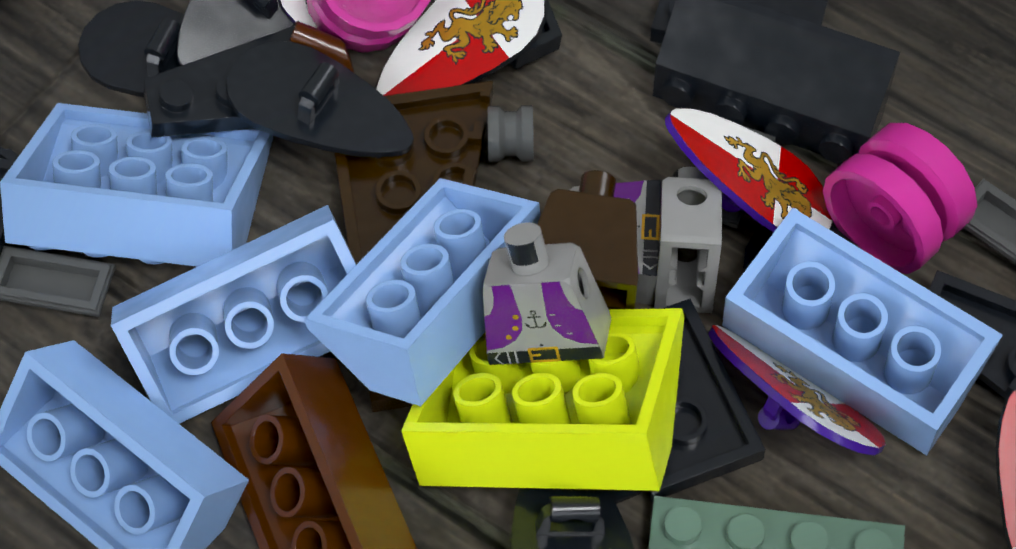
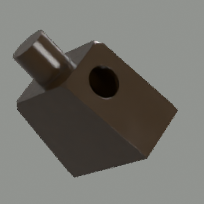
M600 170L587 171L581 177L579 192L556 189L550 193L537 225L541 228L545 245L573 243L581 248L608 309H635L638 287L636 203L630 199L614 197L616 179L611 174Z

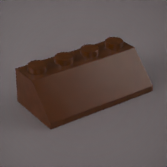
M281 353L211 422L225 461L249 479L240 500L259 549H417L336 359Z

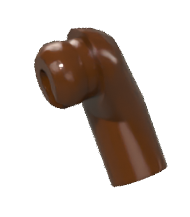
M300 21L296 22L289 41L310 46L341 63L354 73L353 64L342 39Z

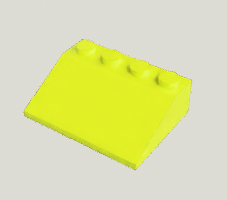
M609 309L611 324L603 359L489 365L486 333H484L422 406L412 404L401 432L419 486L660 491L672 448L684 327L683 309Z

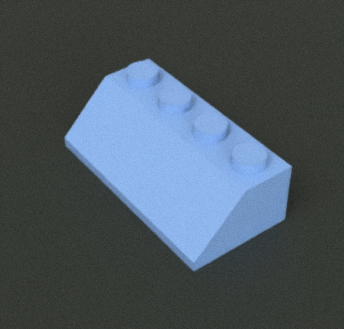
M440 178L305 318L307 328L370 391L422 406L485 333L483 283L492 252L498 248L506 247L504 234L512 226L527 222L538 224L541 217L539 202Z
M326 205L112 307L111 327L151 402L180 424L238 396L281 353L320 357L330 352L307 328L305 318L357 264L329 206Z
M794 208L790 210L725 297L722 325L926 456L960 408L1002 338L1001 333Z
M74 340L26 351L0 408V466L98 549H206L225 529L249 479Z

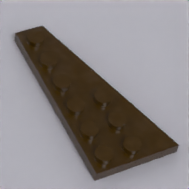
M493 81L384 96L401 113L410 127L414 138L412 149L401 156L380 158L335 153L348 247L356 264L365 257L440 178L475 186L488 123V106H491L493 97ZM369 390L373 412L412 406L411 403Z

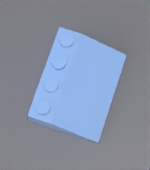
M57 103L0 181L5 243L26 245L31 249L40 251L58 249L83 252L87 256L96 258L115 256L139 259L144 263L154 265L171 263L198 267L246 244L273 135L258 129L151 137L147 113Z

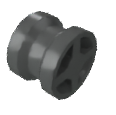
M521 105L516 111H504L500 106H488L489 162H500L505 156H517L522 162L534 161L533 105Z

